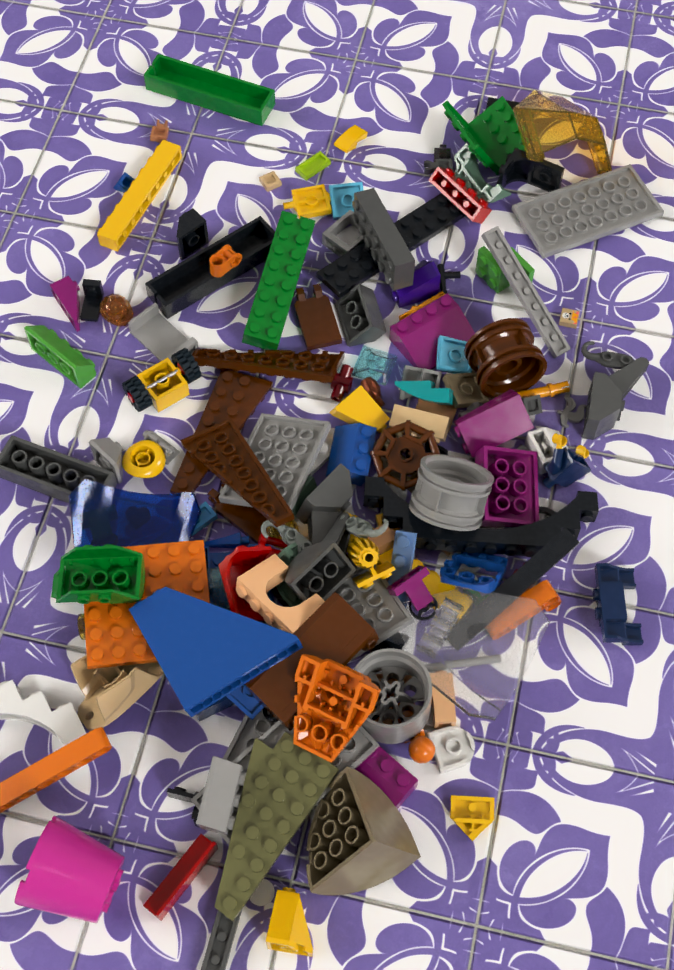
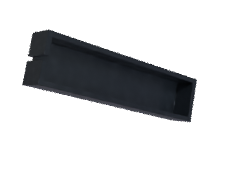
M259 216L146 282L148 297L153 303L158 304V309L167 319L267 260L275 231ZM229 244L232 250L242 255V260L239 265L232 268L224 276L214 277L210 274L209 259L223 246Z

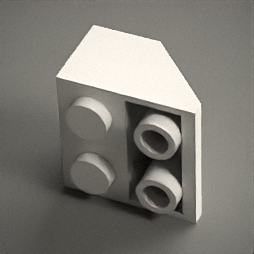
M547 427L527 432L524 444L529 451L537 452L540 475L547 473L545 465L552 460L554 448L557 447V444L552 442V437L555 433L560 435L559 431Z

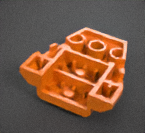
M302 654L295 673L297 695H294V703H297V715L294 716L293 744L332 763L373 712L381 689L371 682L370 677L332 659L323 660L317 656Z

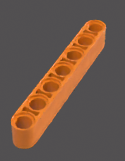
M96 728L2 781L0 783V813L110 751L112 746L104 728Z

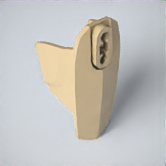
M87 655L72 663L70 666L72 673L85 696L84 701L78 707L80 721L89 731H92L96 728H104L116 720L164 674L159 663L88 669Z

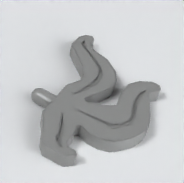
M566 393L564 396L568 407L563 411L557 410V413L561 414V426L569 428L568 420L575 424L581 422L584 418V409L587 407L585 404L580 405L577 411L573 413L572 411L575 409L576 403L569 396L570 393Z

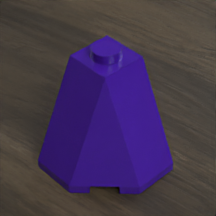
M427 259L422 260L415 266L413 285L391 292L392 300L397 303L399 308L427 300L439 293L441 274L435 262L428 261Z

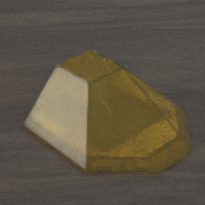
M534 90L513 108L528 160L542 162L545 158L544 152L578 139L587 141L597 174H603L612 170L606 141L598 118L562 96Z

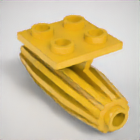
M356 537L352 539V542L350 541L347 548L349 559L357 567L368 570L352 578L358 588L370 587L374 584V580L381 578V580L386 579L396 570L388 561L374 568V565L378 563L380 553L378 547L370 539Z

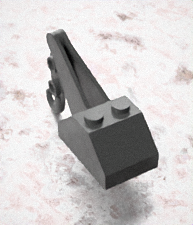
M588 341L582 345L581 352L587 359L596 361L604 367L620 369L610 376L606 373H594L588 391L582 438L594 440L614 428L616 421L620 420L621 411L624 410L625 400L623 399L648 368L649 361L646 358L640 357L634 360L629 355L609 351L590 353L587 347L594 345V341Z

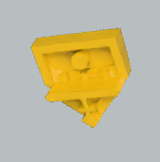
M451 795L450 818L471 841L478 837L494 820V797Z

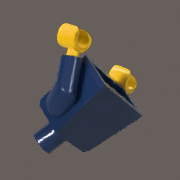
M555 433L552 437V442L557 444V447L554 448L552 460L545 465L548 476L542 480L548 489L555 484L568 487L591 471L585 461L589 456V450L582 445H578L575 452L566 447L562 449L567 444V438Z

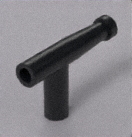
M438 264L437 268L441 274L440 289L444 292L443 294H447L446 279L461 278L460 271L445 272L444 264Z

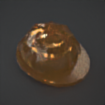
M108 295L100 303L102 317L113 325L126 326L133 318L134 313L130 303L121 295Z

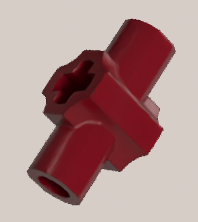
M343 364L340 373H336L331 382V389L333 391L330 398L334 401L341 402L344 393L348 394L351 390L353 367Z

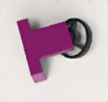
M417 566L386 589L393 596H399L405 592L410 600L409 611L411 615L418 620L425 621L435 616L438 604L422 581L424 577L430 574L424 566ZM411 605L414 606L416 611H419L418 615L412 611ZM429 607H436L430 616L421 617L422 612L428 611Z

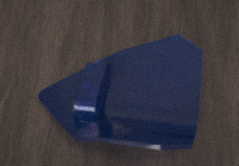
M83 479L68 496L74 548L83 547L84 545L103 546L105 544H113L115 546L127 547L190 541L201 514L194 492L174 494L137 493Z

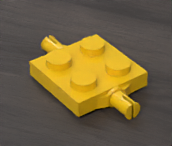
M324 184L291 190L292 201L283 203L284 210L294 208L298 219H300V216L312 218L332 214L330 195L326 191Z

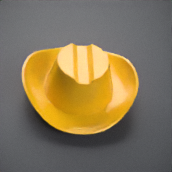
M139 441L125 451L122 458V467L128 474L134 477L153 478L164 469L166 462L164 451L154 441Z

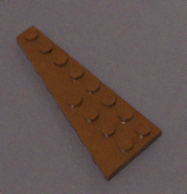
M195 349L192 356H194L198 366H212L217 369L226 368L233 371H248L253 374L262 373L268 376L277 375L284 376L285 378H298L304 381L313 380L321 383H331L344 360L345 351H340V354H328V351H323L322 354H312L311 351L305 350L296 354L295 351L265 350V353H254V350H248L246 353H237L236 349H230L225 352H220L217 349Z
M222 368L194 434L230 418L239 431H241L250 415H253L256 407L265 399L268 391L273 388V382ZM188 451L170 490L172 495L186 499L192 496L201 484L203 477L207 472H210L207 467Z
M231 418L180 440L184 449L273 525L279 527L295 519L294 513Z

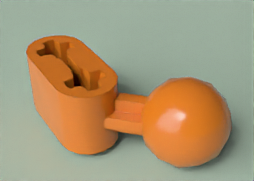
M406 710L402 714L405 717H411L413 712ZM424 729L412 739L404 742H411L408 752L414 762L419 764L427 763L435 755V745L433 741L425 737Z

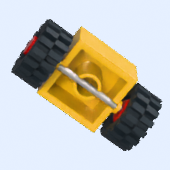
M183 348L171 355L172 362L169 358H166L122 383L126 396H128L132 406L138 412L153 405L159 413L190 395L188 384L200 378L202 373L197 365V361L194 360V356L191 355L187 348Z

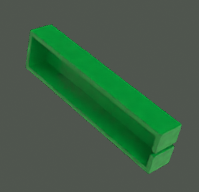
M161 54L156 56L152 66L150 65L144 74L146 90L263 126L275 106V90Z
M286 211L281 212L244 330L242 343L265 350L278 349L313 233L315 220L302 216L298 219L295 214Z

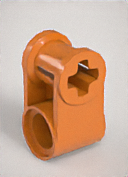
M229 244L223 246L209 259L210 274L217 278L224 276L232 268L239 265L242 255L232 250Z

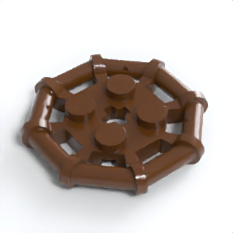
M406 420V422L390 428H383L373 451H370V456L373 458L378 474L377 477L385 478V482L400 488L401 491H406V489L416 486L418 477L407 481V475H413L415 472H418L420 461L424 456L441 455L433 430L429 431L412 423L411 420ZM405 430V435H402V437L393 438V434ZM413 431L422 435V437L417 439L411 436L410 433ZM386 440L391 441L386 451H382ZM428 441L432 453H425L423 443ZM407 450L410 451V458L404 460L401 453H405ZM380 457L387 458L389 466L385 469ZM393 470L401 474V480L389 475V473Z

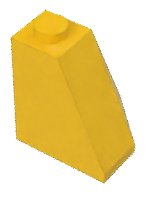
M361 385L329 412L332 416L348 424L361 423L375 427L378 433L387 427L385 423L390 420Z
M283 887L282 890L277 889L266 937L267 949L312 957L313 947L300 894L296 893V890L293 888Z

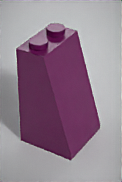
M512 389L454 421L456 425L454 431L457 437H461L464 442L461 446L465 454L469 453L472 458L475 457V452L484 445L496 447L534 429L520 395Z

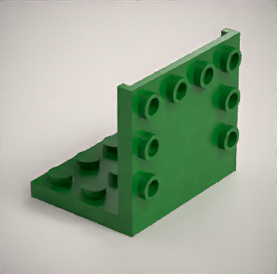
M503 96L469 124L448 100L442 104L445 108L444 114L452 121L453 127L457 131L460 130L462 140L465 143L468 141L470 145L467 147L486 168L490 167L496 175H499L498 172L501 165H505L508 154H512L515 148L527 152L537 144Z

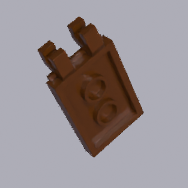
M320 284L313 285L314 297L307 299L305 298L303 287L296 288L297 301L294 303V308L307 350L341 344L342 338L329 297L323 295Z
M221 480V487L223 488L225 483ZM212 488L208 492V500L215 504L216 512L258 544L261 525L268 519L253 507L221 503L218 498L220 493ZM268 526L266 528V533L268 534V536L275 530V528L272 526Z

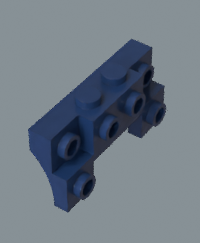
M596 563L594 568L596 589H593V600L597 602L595 619L599 620L603 643L642 645L644 641L641 635V623H626L627 611L624 589L636 588L633 574L634 568H622L609 563Z

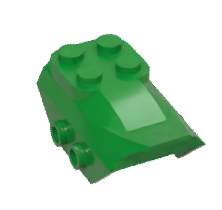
M113 544L75 547L61 557L60 568L53 577L51 597L56 599V603L78 602L80 604H88L98 601L100 603L118 604L138 602L144 594L145 565L143 554Z

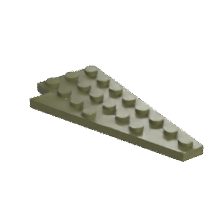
M287 732L283 734L273 749L258 738L254 740L214 906L233 922L339 772V769L327 760L293 744L294 737Z

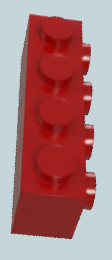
M438 166L428 181L471 221L482 224L492 211L488 207V202L482 198L479 199L476 196L477 192L472 188H467L464 180L455 177V172L452 169Z

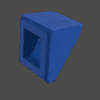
M124 172L113 188L124 193L130 188L132 181L135 179Z

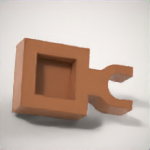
M157 120V126H152L150 141L161 143L162 140L167 141L169 135L167 120H165L164 124H160V120Z

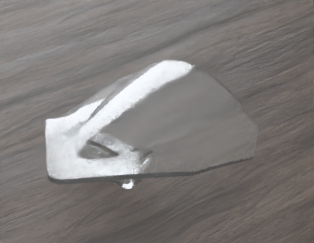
M465 588L434 594L432 596L436 599L438 608L435 610L436 607H429L428 611L422 612L421 617L430 616L434 611L435 616L425 621L418 620L412 616L414 622L400 630L405 649L425 665L430 674L432 686L468 716L495 721L522 680L550 621L537 601L532 598L495 592L482 593ZM410 601L403 602V605L405 606V608L407 609V611L410 613V611H409V602H410ZM411 605L412 611L418 615L419 611H416L414 606Z

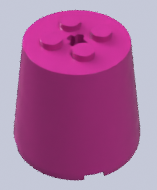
M53 816L52 820H49L32 852L26 869L30 871L26 881H20L14 903L19 906L97 924L102 913H107L114 892L116 893L124 872L121 868L125 857L61 818Z

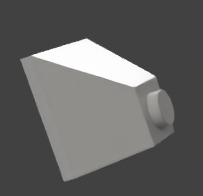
M110 438L90 440L89 445L95 462L103 469L114 472L117 483L120 484L123 479L122 446L117 441L114 443Z

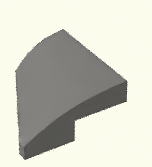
M404 365L401 381H432L435 383V388H439L442 372ZM400 389V400L414 397Z

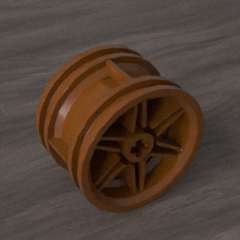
M507 318L492 322L477 331L466 343L464 355L471 369L477 372L476 381L481 392L488 398L494 399L510 389L515 392L527 390L535 385L546 372L547 362L540 348L533 345L534 335L524 320Z

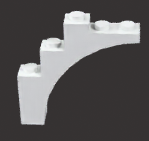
M13 680L0 683V720L30 722L45 728L57 736L64 745L86 734L72 702L68 704L63 703L56 710L52 711L42 691L33 692L23 700Z

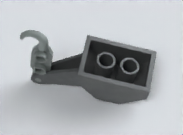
M340 463L305 499L295 517L308 526L309 540L295 528L286 525L276 527L269 520H266L261 525L262 535L268 538L266 528L268 526L274 527L286 545L289 546L293 543L298 545V554L305 547L321 542L337 518L342 513H345L351 505L349 500L353 496L350 471Z
M347 512L342 513L321 542L305 547L290 561L285 582L301 602H304L316 593L325 601L356 571V568L346 557L350 534L363 538L368 536L372 538L378 537L388 528V520L383 519L384 524L380 528L373 530L370 522L359 517H351Z

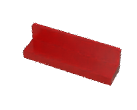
M200 834L145 902L144 908L162 921L218 850L217 843L215 841L211 842L204 835Z

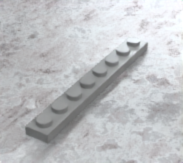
M496 226L484 232L481 237L553 358L555 359L571 349L499 227Z

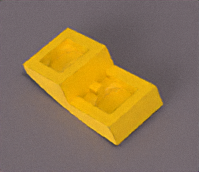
M354 125L334 142V146L348 153L356 148L357 142L367 137L368 132Z

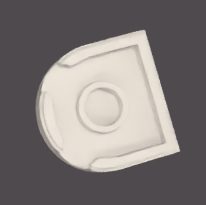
M446 726L427 732V738L433 741L435 745L434 758L440 774L462 768L473 758L475 742L468 731L457 726Z

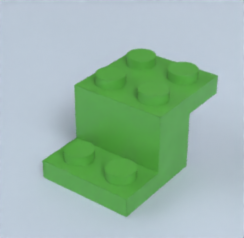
M485 246L481 247L478 250L476 274L483 278L488 286L498 294L509 287L510 284L492 253ZM511 247L532 282L535 269Z

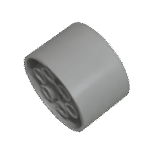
M380 649L365 656L356 665L354 670L370 677L371 682L376 684L381 691L375 705L377 710L368 716L362 727L375 741L384 744H398L412 739L421 732L430 716L432 681L427 668L416 656L401 649ZM382 671L383 679L381 681L375 675L376 672ZM405 675H411L412 678L404 684L403 679ZM391 678L398 680L394 681L392 684H389L387 682ZM412 690L416 694L410 697L405 692ZM392 693H394V697L391 696L387 699V694L391 695ZM416 701H424L423 706L415 705L414 703ZM409 710L413 712V715L405 717L402 713ZM385 719H392L394 723L389 725L384 724L383 721Z

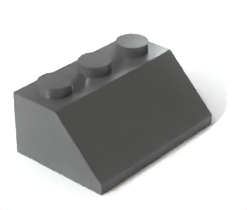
M358 284L334 303L347 346L351 347L375 342L387 332L372 289Z

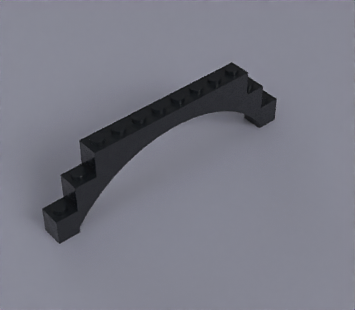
M365 476L363 506L382 508V524H384L383 519L388 520L389 528H401L402 531L417 533L415 549L486 553L488 555H516L531 558L565 527L577 539L581 529L580 521L585 523L595 522L599 512L597 492L578 491L576 498L563 509L532 524L504 529L478 528L472 531H455L431 525L416 517L410 511L409 503L398 496L384 482L385 478Z

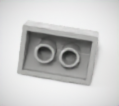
M213 756L196 824L201 829L228 835L229 830H233L235 823L233 812L234 808L239 806L241 794H238L240 785H244L246 772H244L242 765Z

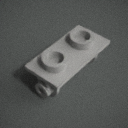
M144 431V440L154 441L163 449L166 459L165 464L168 465L180 453L179 450L154 431Z

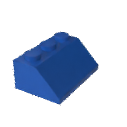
M361 423L336 426L325 477L341 463L350 471L351 484L362 487L365 482V476H368L370 451H373L377 428Z

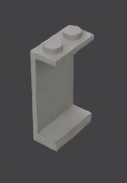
M156 303L145 308L142 313L133 317L128 322L130 333L160 361L169 358L172 362L171 355L183 348H187L191 355L195 349H199L198 341L194 337L188 340L159 313L158 304Z

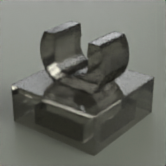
M440 144L439 148H434V162L436 159H451V148H446V145Z

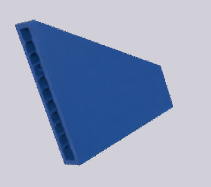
M168 587L154 591L151 596L136 602L133 607L129 608L183 708L190 717L195 716L270 667L303 648L296 635Z

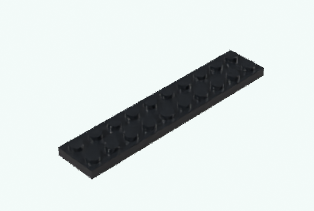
M440 193L394 224L411 252L465 217V214L445 195ZM365 242L319 270L316 273V277L341 298L358 284L364 283L379 273L380 270L378 262L372 257L370 248H367Z

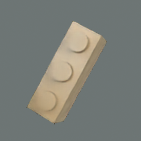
M394 404L389 427L404 423L406 420H411L412 423L429 431L433 430L436 443L440 444V441L445 442L451 420L446 416ZM413 431L410 433L415 438L422 436Z

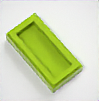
M319 151L296 166L295 172L307 181L331 165V160Z

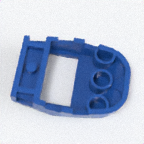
M455 553L452 555V559H446L444 567H441L440 582L482 593H491L502 583L508 558L488 555L486 553ZM462 564H466V566L471 568H483L488 572H498L495 579L489 576H481L478 580H474L475 575L467 571L460 572L458 576L455 575Z

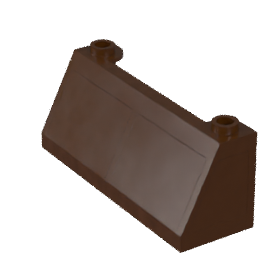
M336 592L293 633V635L299 638L303 648L245 683L254 698L289 731L294 728V716L297 715V703H294V695H297L295 673L301 655L317 656L323 660L332 659L345 666L361 649L363 651L371 650L379 640L375 629Z

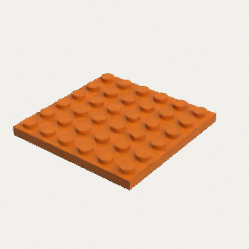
M204 540L123 547L143 554L145 584L144 594L140 600L151 596L158 589L168 587L210 603ZM95 601L84 604L88 669L158 662L129 611V608L133 607L135 603L111 604Z

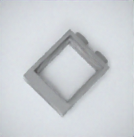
M351 210L322 233V244L339 257L365 242L363 235L359 236L350 245L336 236L349 224L358 229L357 224L353 223L352 214L354 212Z

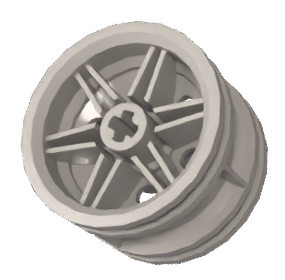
M439 454L424 456L420 461L418 480L411 495L409 509L416 517L440 528L455 531L476 530L482 524L488 495L492 490L491 486L494 483V476L486 468L466 459Z

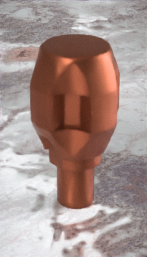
M370 376L363 379L360 385L380 408L385 406L377 381Z

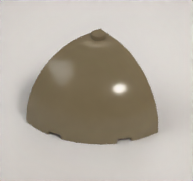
M348 766L342 770L330 784L331 791L327 794L326 798L320 800L308 834L306 851H309V864H306L308 884L311 893L319 895H344L372 888L398 875L421 857L407 823L388 796L374 782L357 770Z

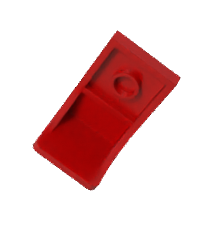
M263 544L253 547L241 545L236 547L231 554L225 556V559L218 564L229 607L232 612L261 623H266L264 618L258 612H255L244 598L239 597L236 592L237 577L264 561V558L272 551V548Z

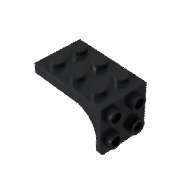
M515 148L512 154H508L505 165H501L497 184L505 188L511 182L522 181L551 192L560 189L565 168Z

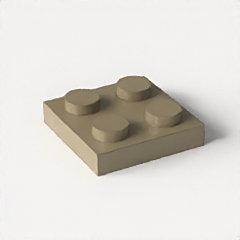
M477 372L445 374L442 378L446 388L453 390V405L455 408H467L474 402L485 404L489 401L488 397L484 396L476 381Z

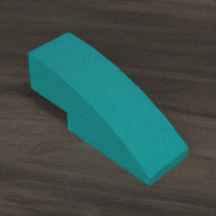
M395 381L397 387L418 399L440 405H453V390L450 388H435V383L432 381Z

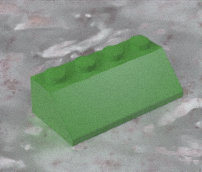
M44 325L24 327L31 349L80 389L96 376L95 364L90 359H85L78 349L70 347V344L65 339H60L53 329L49 330Z

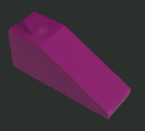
M67 276L50 284L54 298L78 332L80 331V297L78 294L80 288L76 281H72Z

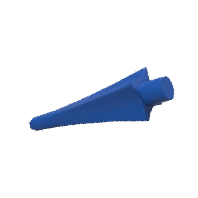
M241 532L219 539L206 541L204 546L235 549L243 544H250V537H242Z

